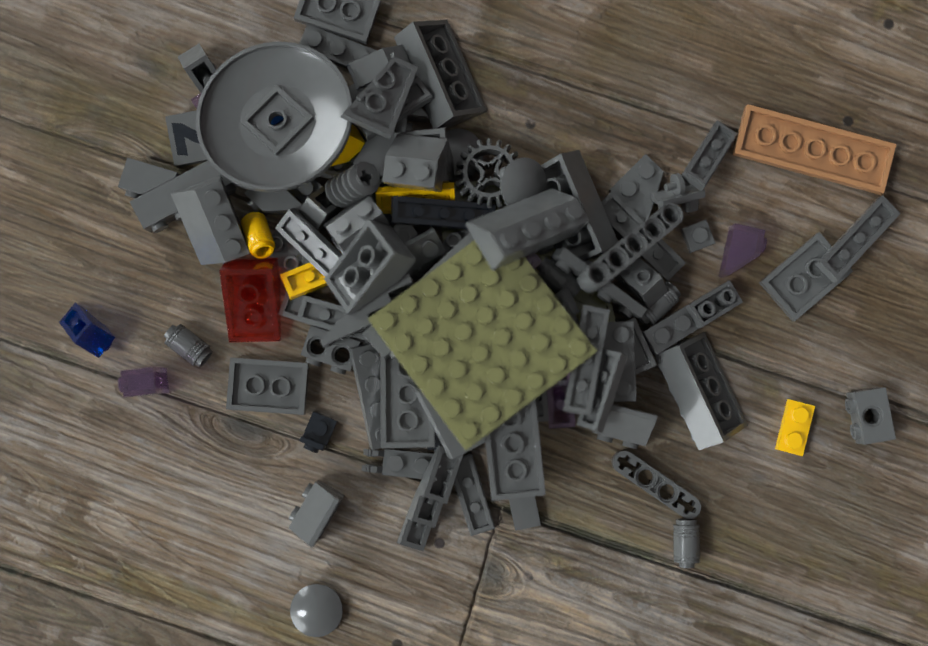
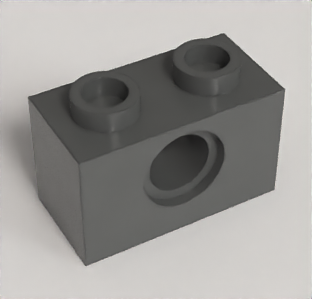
M875 387L846 393L845 408L851 416L850 433L856 444L866 445L896 439L886 387ZM868 409L872 413V419L869 423L864 419V414Z

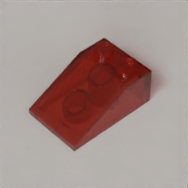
M278 258L234 259L224 263L219 272L229 343L280 341L281 315H279L281 299Z

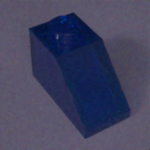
M76 302L59 321L76 345L98 358L111 347L115 336L104 324Z

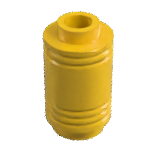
M260 212L246 214L241 220V227L250 253L259 259L269 257L274 252L275 243L265 215Z

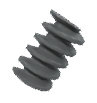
M359 162V164L353 165L327 181L325 184L326 196L335 206L341 208L348 207L376 192L380 184V176L372 164Z

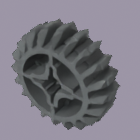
M491 138L487 139L486 146H483L481 140H477V149L469 144L467 149L470 154L462 151L460 157L464 161H456V166L462 169L454 171L455 177L462 178L456 181V187L465 186L460 191V194L465 196L470 193L467 199L468 202H473L477 198L478 205H482L483 201H486L487 208H492V201H496L497 207L500 208L502 207L501 198H503L501 191L495 193H484L481 191L489 185L500 188L499 169L501 164L505 161L508 165L518 157V152L515 151L509 154L511 145L507 144L502 149L501 140L497 141L496 146L492 145ZM484 155L497 156L490 162H484L480 159L476 160ZM470 165L475 168V171L480 176L475 187L470 183L467 175ZM495 167L494 178L490 176V179L486 178L484 180V170L487 169L489 171V169Z

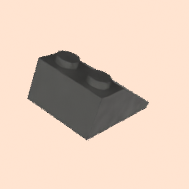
M368 219L324 280L347 314L352 315L400 281L416 261V258L390 225Z

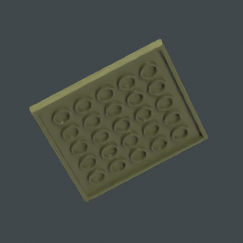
M475 240L368 318V321L465 451L597 352L525 257L492 271Z

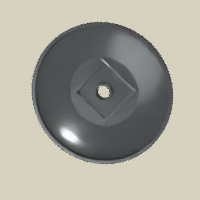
M292 42L262 43L233 55L212 74L201 93L197 106V136L201 149L210 164L227 180L253 191H286L316 179L337 160L348 141L352 128V122L340 117L353 102L343 75L320 52L305 45ZM274 117H284V121L281 125H271V121Z

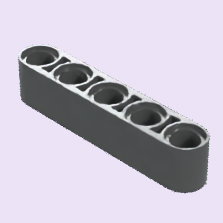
M668 203L583 270L578 277L580 288L585 292L593 293L607 284L678 226L683 220L682 209L674 203ZM628 244L633 247L634 251L629 248ZM610 259L616 263V266L611 264ZM591 273L597 277L598 282L592 279Z

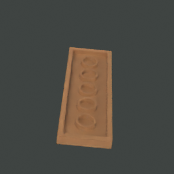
M747 104L744 108L732 155L881 195L885 192L896 144Z

